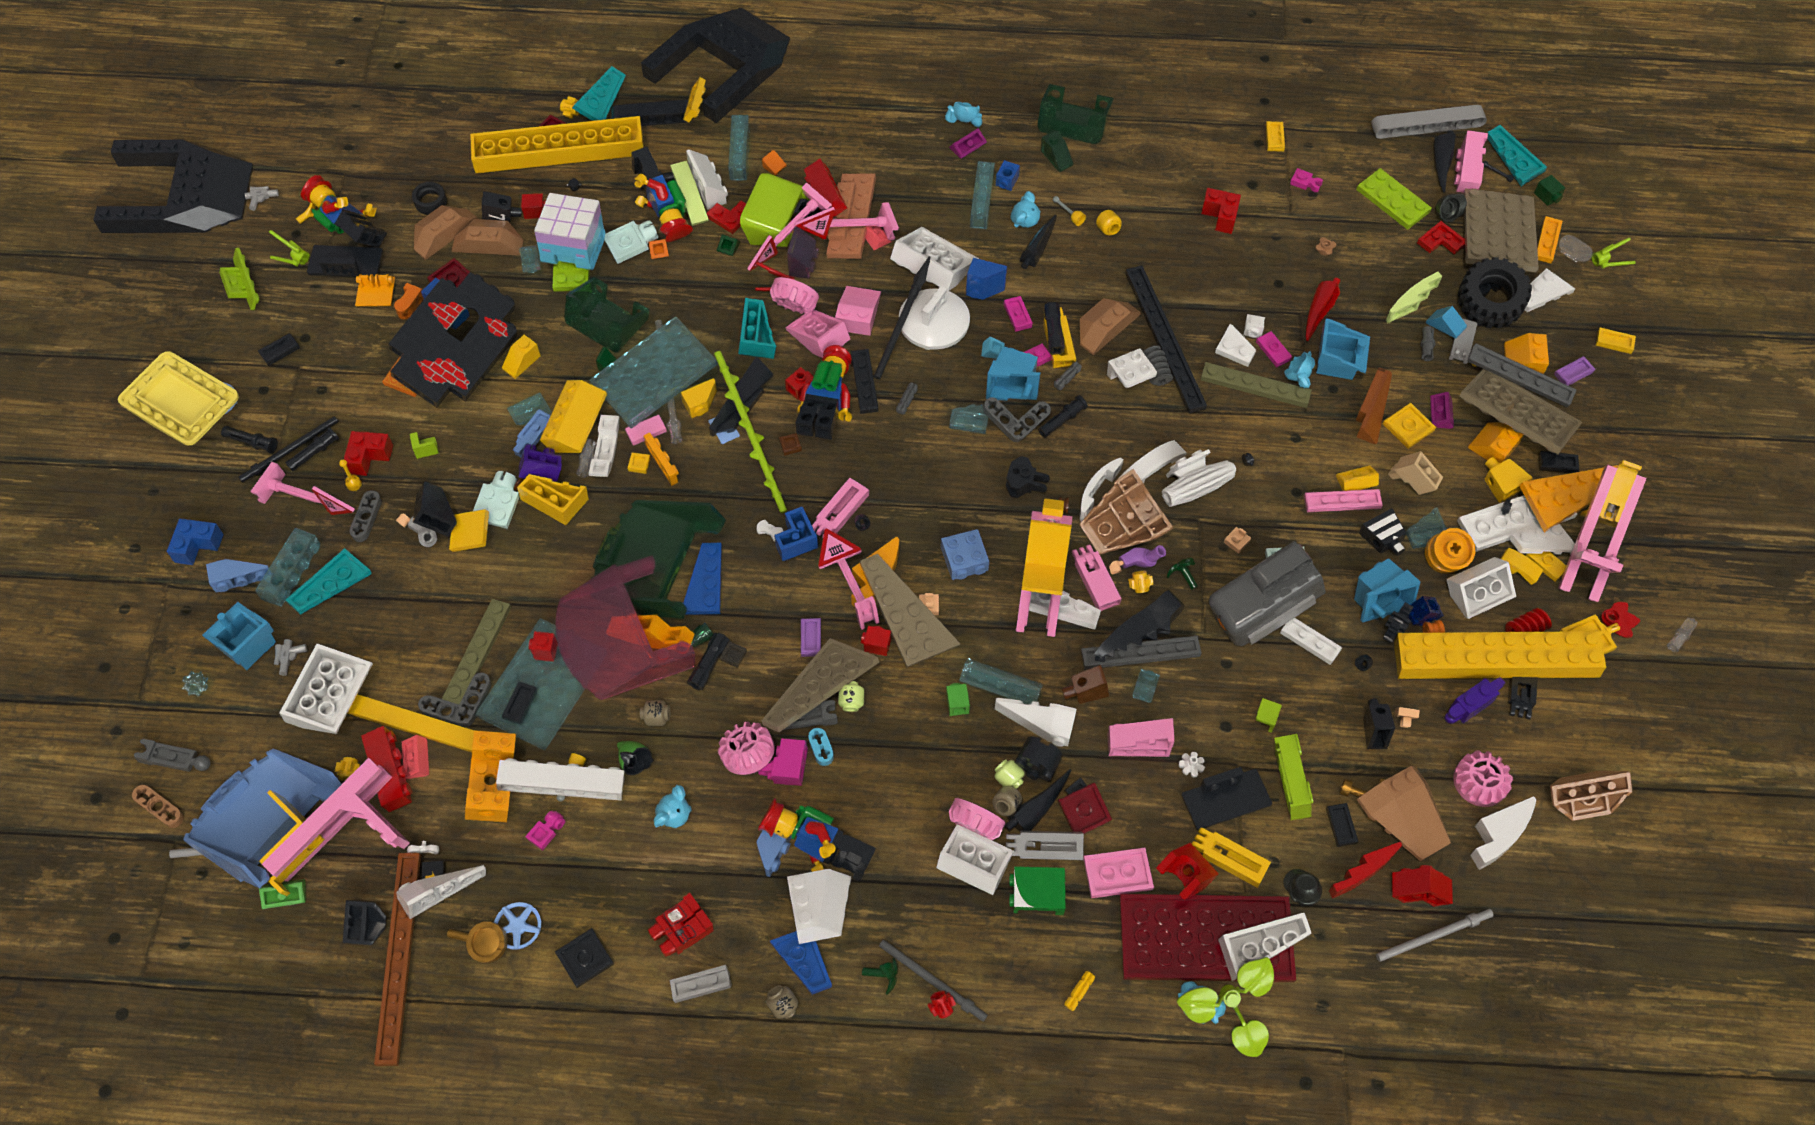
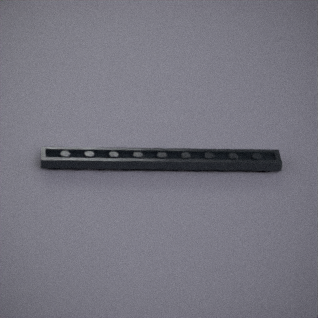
M1143 266L1126 269V277L1157 345L1165 352L1173 380L1188 413L1205 410L1207 404Z

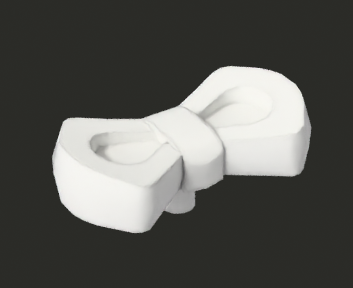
M766 520L760 521L756 528L758 534L766 533L771 535L774 542V535L783 532L781 527L768 524Z
M422 841V846L410 845L407 848V853L438 854L440 851L437 845L426 846V841Z

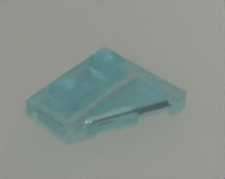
M537 393L507 408L516 425L527 424L539 409L549 415L552 414L541 393Z
M972 404L965 408H956L952 410L949 428L986 434L989 417L983 412V405L975 406V404Z
M1438 507L1434 508L1431 513L1421 518L1417 524H1414L1407 530L1406 534L1412 549L1426 547L1427 542L1432 536L1446 530Z

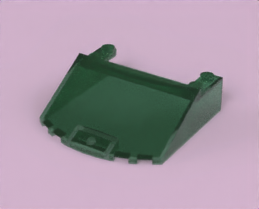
M635 500L631 504L632 508L626 514L622 513L619 516L621 520L615 528H610L600 545L593 564L595 573L594 577H591V583L593 584L591 595L596 600L641 615L684 619L687 611L686 605L682 602L668 600V594L695 533L718 534L722 530L726 519L711 503Z

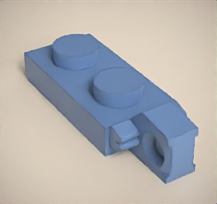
M540 409L535 413L517 436V445L513 449L515 455L521 458L524 447L527 444H531V449L532 445L536 446L551 415Z

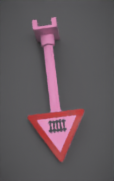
M806 183L802 187L804 195L810 199L806 206L774 240L770 235L767 237L747 269L752 271L758 267L755 264L756 262L763 264L777 255L778 250L776 246L796 228V222L805 219L817 207L824 211L829 209L832 204Z
M882 203L876 218L833 219L835 209L831 207L795 223L796 227L822 239L827 238L830 227L877 226L883 227L888 240H895L893 230H898L899 228L889 203Z
M271 462L251 490L252 494L259 497L258 501L264 504L274 491H281L312 502L321 503L331 515L353 513L355 510L353 507L315 486L311 489L314 492L312 493L282 483L281 481L286 474L278 464Z
M826 528L819 558V569L834 563L839 564L857 601L854 605L861 630L865 629L864 623L874 620L876 624L879 623L873 596L864 599L845 560L861 553V548Z

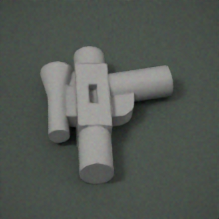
M250 186V192L245 193L246 200L251 199L249 209L253 211L256 210L259 202H263L265 199H269V197L279 196L278 189L269 190L268 186Z
M286 639L284 640V645H275L274 665H279L280 663V675H287L290 661L294 660L298 653L308 651L306 644L292 647V640Z

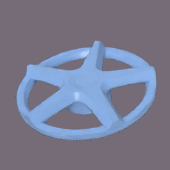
M523 902L512 903L504 906L497 914L494 923L498 924L501 916L504 914L509 924L502 928L506 931V934H513V945L507 944V948L521 949L527 947L538 937L541 930V918L538 911L532 905ZM514 907L526 908L518 917L509 910ZM531 911L536 915L537 927L526 923V919ZM524 932L535 933L531 940L520 945L521 934Z

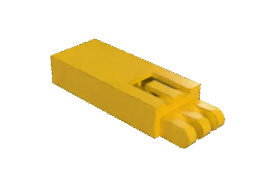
M1060 307V320L1065 349L1064 353L1060 355L1051 354L1053 368L1068 367L1076 362L1066 315H1063L1062 307ZM1044 318L1043 326L1048 343L1047 323Z
M1200 828L1198 833L1201 835L1197 834L1194 839L1197 842L1193 841L1192 845L1203 853L1202 856L1207 861L1258 888L1271 862L1217 832L1213 834L1204 828ZM1215 845H1218L1223 849L1227 850V855L1225 856L1221 854L1222 849L1219 850L1215 848Z

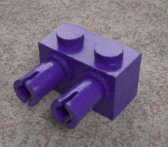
M527 444L524 447L519 463V478L525 479L531 474L557 482L562 468L561 456L555 455V451L552 448L551 453H549V448L539 452L536 451L535 445H532L531 449V444Z

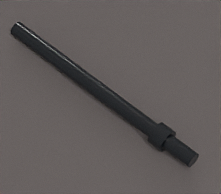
M335 416L264 461L250 466L248 471L238 476L239 480L243 483L254 475L258 476L271 462L275 463L327 430L328 427L337 424L338 420Z

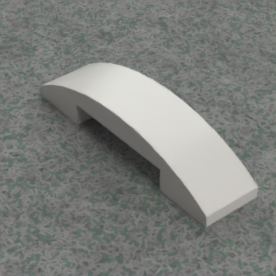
M601 415L598 426L599 435L594 459H591L589 476L608 477L617 446L619 416Z
M1175 440L1169 441L1144 455L1121 476L1134 469L1144 483L1146 478L1171 462L1173 464L1185 456L1186 451Z
M1118 458L1109 462L1092 477L1082 497L1080 508L1081 522L1093 509V495L1105 479L1113 482L1122 469L1124 459Z

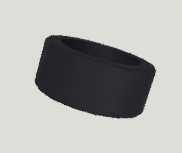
M421 183L412 192V199L416 210L422 214L429 215L441 205L446 206L447 204L444 189L438 183ZM427 194L439 195L438 199L434 202H420L421 198Z

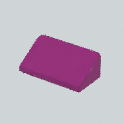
M979 128L953 143L949 148L962 159L987 143Z
M1449 392L1431 395L1432 424L1436 428H1454L1453 404Z

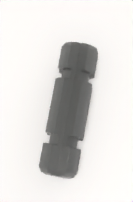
M1074 362L1060 378L1054 381V387L1062 390L1076 376L1075 374L1081 371V364Z
M912 382L908 384L907 390L903 393L900 403L896 407L897 413L905 414L914 394L918 390L917 384Z

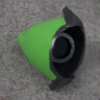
M621 741L617 743L620 767L627 775L641 773L643 770L650 768L655 760L652 757L651 751L639 742Z

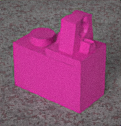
M781 738V744L776 749V757L759 770L758 774L768 776L767 778L773 780L774 784L802 786L808 752L806 741Z

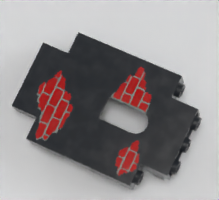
M470 272L458 288H456L452 281H446L441 278L388 343L389 350L401 357L391 369V377L436 408H438L449 392H452L466 402L517 337L516 326L510 322L511 314L515 310L514 300L508 295L504 296L494 285H488L478 274L474 275ZM474 309L478 312L479 319L462 342L447 333L448 329L464 310Z

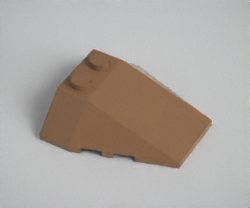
M1134 469L1118 478L1111 490L1102 497L1103 499L1096 507L1094 506L1079 524L1099 555L1158 539L1173 529V526L1160 510Z
M1410 766L1384 780L1357 799L1368 817L1373 821L1377 820L1385 827L1384 831L1389 835L1392 833L1398 838L1402 846L1419 861L1424 860L1451 843L1429 785L1416 766Z

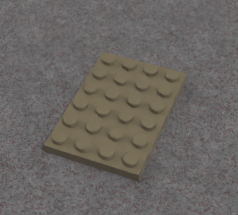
M1465 188L1463 194L1467 200L1464 212L1466 263L1474 264L1478 261L1481 263L1482 259L1489 258V260H1492V257H1499V260L1505 258L1509 259L1508 262L1517 263V267H1522L1525 271L1537 272L1539 265L1534 197Z
M1485 369L1463 389L1459 396L1466 403L1478 407L1483 413L1492 415L1498 422L1509 425L1514 431L1528 436L1531 441L1540 443L1548 451L1557 454L1561 452L1582 424L1580 420L1521 386Z

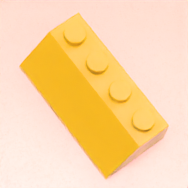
M567 380L540 441L549 448L550 452L552 448L555 453H581L607 392L582 380Z

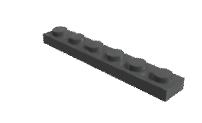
M1479 344L1473 346L1467 360L1476 366L1565 407L1570 406L1576 393V389Z
M1198 636L1142 642L1141 646L1131 643L1127 645V651L1117 649L1114 651L1113 657L1106 655L1105 662L1095 661V651L1099 647L1081 649L1084 670L1099 665L1103 668L1201 656Z

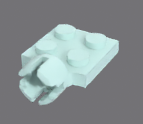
M650 220L639 225L632 221L605 234L604 241L617 264L648 250V242L658 238L654 225H650L653 224Z
M498 471L491 484L483 483L473 511L486 509L489 511L488 524L508 529L520 496L519 492L514 491V486L517 482L515 476L508 472L504 476V471Z

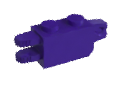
M1501 677L1491 683L1486 678L1455 699L1445 715L1446 722L1453 724L1459 720L1462 723L1468 721L1495 701L1500 694L1498 690L1503 687L1505 682Z

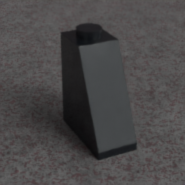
M424 481L416 494L413 523L448 537L457 524L456 518L443 488Z

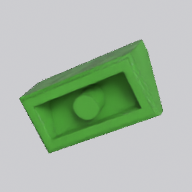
M305 879L282 882L281 884L290 892L288 896L280 894L271 884L263 885L259 888L262 909L305 903Z

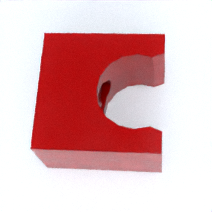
M1191 842L1171 851L1156 867L1161 874L1170 872L1182 881L1184 889L1179 895L1184 900L1202 892L1219 875Z

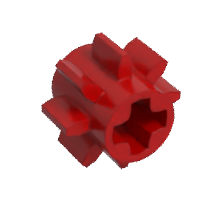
M937 991L931 995V1003L927 1004L934 1017L938 1015L939 1018H946L953 1013L952 1007L956 1005L953 996L950 995V992Z

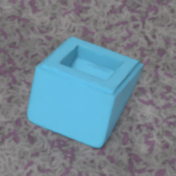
M993 337L987 338L983 342L981 356L998 358L1005 343Z

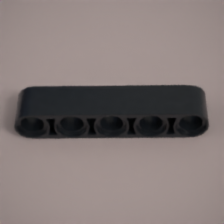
M688 100L615 105L611 109L612 119L640 116L641 126L687 123L683 118Z

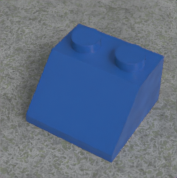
M973 258L967 273L966 296L983 300L1004 291L1006 287L1007 266Z

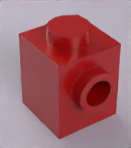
M543 193L522 194L521 209L524 219L540 217L546 203Z
M800 367L785 380L786 391L799 401L802 386L812 379L813 375Z
M868 626L867 632H863L861 644H864V652L887 656L891 642V630H886L880 626Z
M534 632L533 638L529 641V650H531L534 659L554 662L558 646L555 634Z

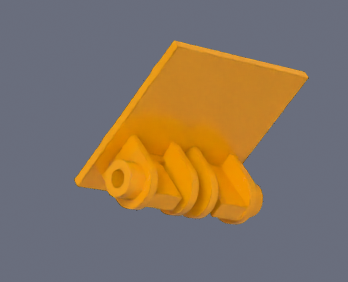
M362 274L356 276V283H359L355 306H391L395 277L389 276V274H375V277L373 274H370V277Z

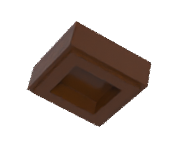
M797 433L779 437L784 456L802 451Z

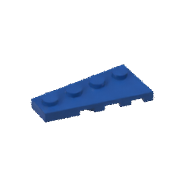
M702 543L681 608V615L720 614L721 543Z

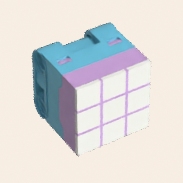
M549 193L534 230L540 261L551 264H558L561 261L573 263L577 268L594 269L605 240V229L598 200Z

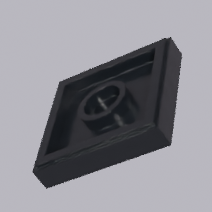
M592 928L555 951L576 988L614 965Z

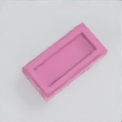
M659 415L625 428L633 446L643 442V435L649 432L653 437L667 432Z

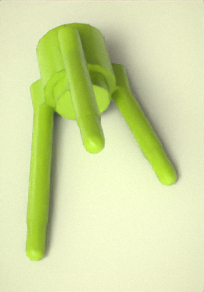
M269 231L275 238L292 249L290 256L293 260L277 256H270L271 259L295 266L299 264L305 265L310 257L308 252L303 250L294 241L290 240L289 243L274 231Z
M1631 238L1622 240L1615 245L1611 244L1591 255L1593 264L1595 266L1601 265V268L1635 264V261L1608 263L1611 259L1609 252L1630 241Z

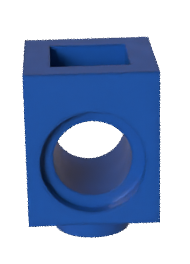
M1004 160L996 174V186L1012 191L1019 177L1020 165Z

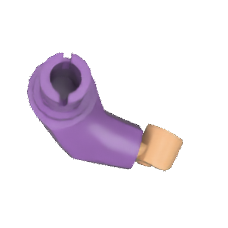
M1161 545L1152 550L1133 548L1120 556L1119 561L1111 563L1109 566L1112 575L1120 573L1122 571L1120 566L1123 568L1131 566L1148 568L1155 566L1157 560L1166 555V550Z

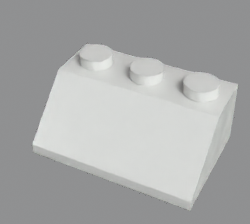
M687 150L688 165L707 210L711 209L716 203L720 205L727 204L726 196H728L726 187L721 185L720 175L715 173L714 163L710 162L706 155Z
M1496 557L1447 579L1450 596L1467 619L1516 597L1509 562Z
M957 824L940 853L936 868L993 895L1014 851Z

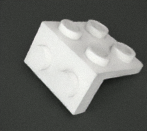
M1139 348L1108 361L1107 375L1110 380L1118 377L1124 387L1129 388L1156 377L1157 371Z

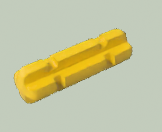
M1085 971L1081 978L1082 980H1079L1071 992V997H1068L1065 1001V1007L1071 1011L1075 1010L1078 1002L1081 1001L1089 989V985L1095 980V975L1089 971Z

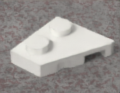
M1230 324L1215 353L1248 367L1256 353V349Z

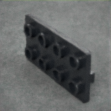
M314 245L307 274L356 277L360 274L370 277V274H373L375 277V274H378L383 249Z
M1241 767L1205 778L1200 787L1185 791L1181 795L1196 830L1207 828L1272 805V801L1257 769L1243 772Z

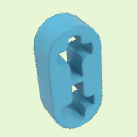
M821 728L812 729L808 737L814 757L819 765L827 766L832 763L834 758L827 734ZM815 735L821 737V744H818ZM822 749H824L827 759L821 757Z

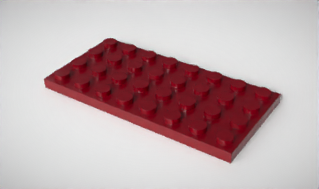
M1120 894L1123 980L1232 981L1218 939L1225 934L1290 917L1289 897L1194 895L1184 900L1180 895ZM1291 946L1270 959L1274 970L1273 982L1296 981L1294 946Z

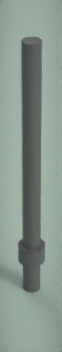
M882 940L879 945L880 948L939 991L950 992L955 1002L967 1014L970 1012L982 1022L986 1020L988 1014L975 1006V1002L969 998L965 999L887 941Z

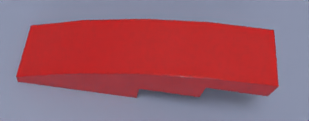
M1401 841L1363 855L1359 861L1360 866L1349 869L1344 875V881L1332 885L1329 890L1332 899L1353 890L1380 871L1402 847Z

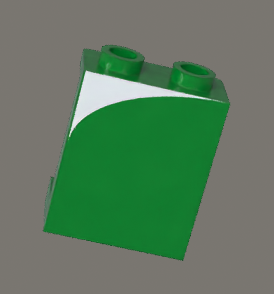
M1014 866L1013 874L1010 873L1009 886H1013V894L1009 895V907H1013V913H1018V910L1055 911V915H1064L1065 868Z

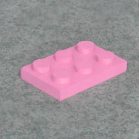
M1146 848L1087 855L1083 858L1091 898L1149 891L1154 888Z

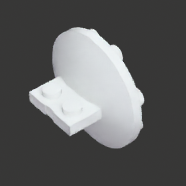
M940 286L939 289L921 290L914 300L901 331L911 343L926 350L948 348L957 344L967 333L970 323L969 310L960 297L947 291V288ZM907 299L905 300V302L902 304V306H901V308H900L899 317H900V314H901V312H902V310H903V308H904V305H905Z

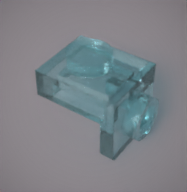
M537 246L519 248L523 273H534L537 270H541Z
M1141 669L1132 696L1151 703L1160 675L1150 670Z

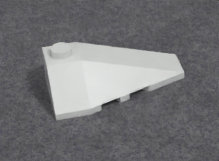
M996 698L995 702L996 711L1056 746H1068L1077 709L1050 703L1049 707L1040 706L1039 702L1033 701L1032 704L1027 705L1020 700Z
M482 865L417 880L413 883H405L396 892L397 899L408 917L412 919L486 876V868Z

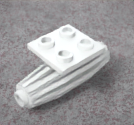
M1208 449L1204 452L1198 450L1191 455L1192 457L1188 459L1183 457L1170 467L1171 470L1166 474L1167 478L1176 475L1179 479L1162 490V497L1169 507L1193 501L1217 490L1234 478L1236 472L1235 465L1232 462H1228V460L1206 465L1205 457L1211 453Z

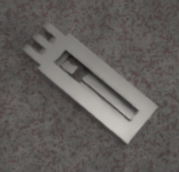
M1020 831V834H1006V839H1014V842H1006V847H1014L1012 856H1020V859L1083 860L1084 834L1083 832ZM1035 841H1041L1040 850H1027V847H1035Z

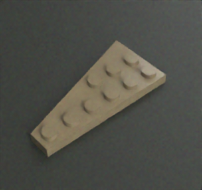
M878 554L859 562L889 630H891V635L906 668L960 646L956 638Z
M830 638L761 720L763 726L781 732L841 690L844 685L851 683L878 664V657Z

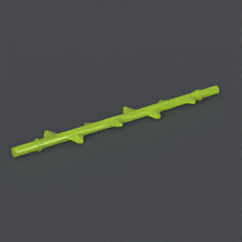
M717 351L714 355L729 389L725 397L734 401L741 417L738 423L746 429L754 449L749 455L751 458L759 461L766 477L764 485L771 489L772 497L775 499L780 513H786L787 508L782 499V493L779 491L772 475L774 467L767 463L759 444L764 437L754 432L747 415L749 408L743 405L736 389L735 383L739 380V377L730 374L729 366L726 365L721 351Z

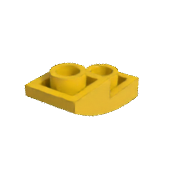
M1511 548L1506 549L1501 557L1502 560L1509 562L1512 574L1519 572L1531 585L1537 582L1544 571L1527 556Z

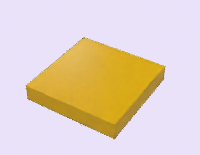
M1409 403L1383 422V425L1407 449L1436 429L1412 403Z
M483 509L455 514L457 524L451 532L449 550L456 552L485 547L489 511Z

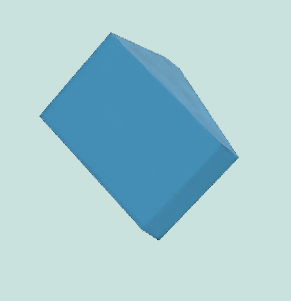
M1453 306L1436 310L1426 321V324L1454 338H1457L1467 328V324Z

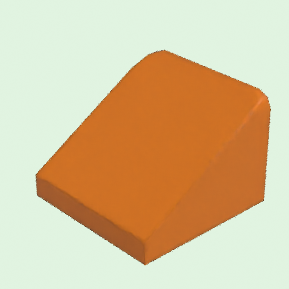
M774 150L762 159L763 168L775 176L786 167V163Z
M665 239L648 242L652 259L669 257Z

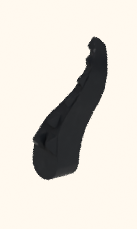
M1170 590L1165 591L1155 602L1119 626L1095 651V661L1105 662L1106 655L1113 657L1114 651L1117 649L1127 651V645L1131 643L1141 646L1144 639L1156 641L1158 640V634L1169 635L1170 624L1179 616L1185 605Z

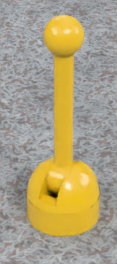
M340 460L339 465L344 468L348 476L345 479L347 489L357 491L362 485L360 478L356 475H351L346 466V460Z

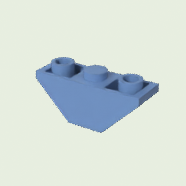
M765 830L760 834L756 843L766 876L770 877L773 872H777L782 854H786L790 848L791 836L785 839L773 833V836L770 837Z

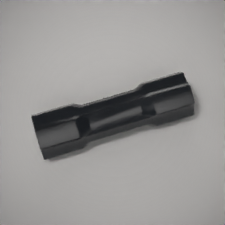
M1048 302L1045 304L1044 313L1047 323L1049 353L1060 355L1064 353L1065 349L1060 320V305L1057 302Z
M719 632L713 634L702 659L687 680V684L693 689L703 691L714 666L730 643L729 638Z

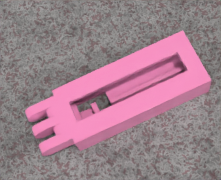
M849 478L817 515L816 521L812 525L814 531L817 530L816 534L821 536L826 528L837 534L869 496V489ZM832 513L835 514V515H837L836 518H835L834 516H831L830 521L827 520V518H828Z
M1090 544L1086 546L1087 553L1083 547L1079 548L1080 555L1076 549L1072 550L1075 566L1095 607L1102 611L1119 605L1121 597L1098 551L1094 552ZM1088 564L1089 569L1094 568L1095 570L1092 572H1088L1085 565Z

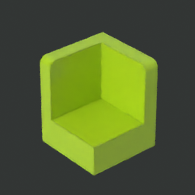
M417 432L410 434L412 448L417 459L439 454L435 437L420 440Z
M1262 698L1257 711L1256 721L1270 725L1268 732L1272 733L1282 705Z

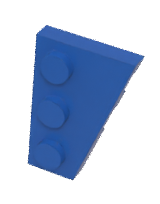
M797 931L770 941V944L812 995L832 987L816 941L799 944Z

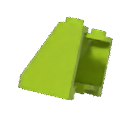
M762 173L759 176L740 217L741 227L750 245H763L769 235L774 240L789 224L800 199L809 200L803 193L802 185L769 173ZM793 232L777 246L787 247L792 239Z

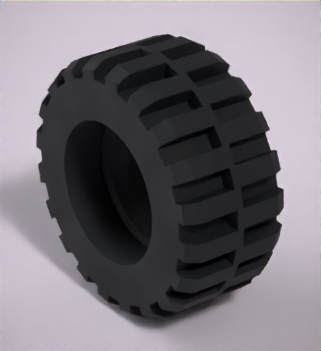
M1492 257V260L1485 258L1482 259L1481 263L1479 261L1474 263L1467 270L1458 290V303L1462 306V312L1468 314L1467 318L1470 321L1475 320L1477 325L1481 326L1483 324L1486 325V328H1492V326L1502 328L1503 325H1511L1513 321H1517L1530 301L1532 285L1529 284L1531 281L1529 276L1524 275L1526 271L1522 267L1518 268L1517 263L1508 262L1509 259L1505 258L1499 260V257ZM1485 283L1498 284L1506 289L1510 300L1503 303L1489 301L1481 294L1479 286Z

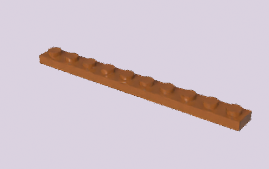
M420 853L398 854L375 1066H399L415 917L412 919L408 917L397 899L396 892L405 883H413L419 880Z

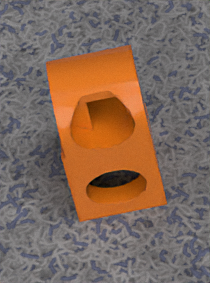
M406 283L403 287L404 295L394 304L398 317L403 320L409 319L424 300L421 293L422 289Z

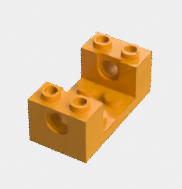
M474 730L465 820L507 822L510 791L497 790L496 782L493 785H487L484 780L487 777H493L497 780L499 761L514 758L516 734Z

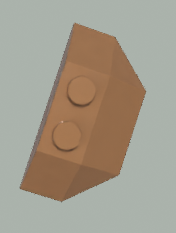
M441 205L415 224L414 250L426 260L454 240L455 236L473 219L479 218L468 209Z
M473 219L455 236L452 252L521 256L524 240L508 221Z
M1103 298L1080 318V346L1094 356L1140 316L1141 312L1128 302Z
M1595 771L1559 778L1550 785L1552 806L1571 821L1612 814L1624 799L1632 793L1630 772Z

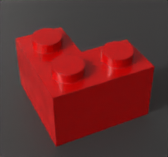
M1207 188L1201 214L1218 217L1215 231L1232 234L1241 195Z
M351 431L344 460L347 461L346 466L351 475L367 476L371 460L390 461L393 450L392 441L388 434Z
M1421 865L1417 869L1403 868L1399 872L1392 873V897L1403 903L1423 900L1433 907L1453 904L1452 879L1445 876L1442 872L1435 870L1430 865Z

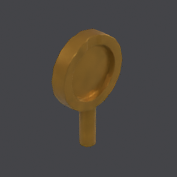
M494 922L476 924L469 933L449 929L447 932L448 938L465 941L469 955L481 963H491L498 960L507 948L508 938L506 931L502 926Z

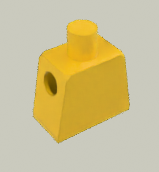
M1492 457L1485 463L1489 468L1485 482L1499 503L1522 491L1519 487L1520 484L1533 478L1511 459L1499 463Z

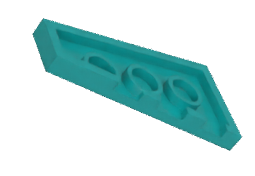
M611 66L572 109L592 121L605 120L626 75Z
M1501 125L1488 132L1487 139L1520 186L1546 171L1547 166Z
M344 548L286 599V602L301 615L368 577L372 572Z

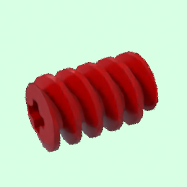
M1535 608L1513 619V621L1507 622L1505 630L1506 632H1544L1552 627V622L1544 610Z

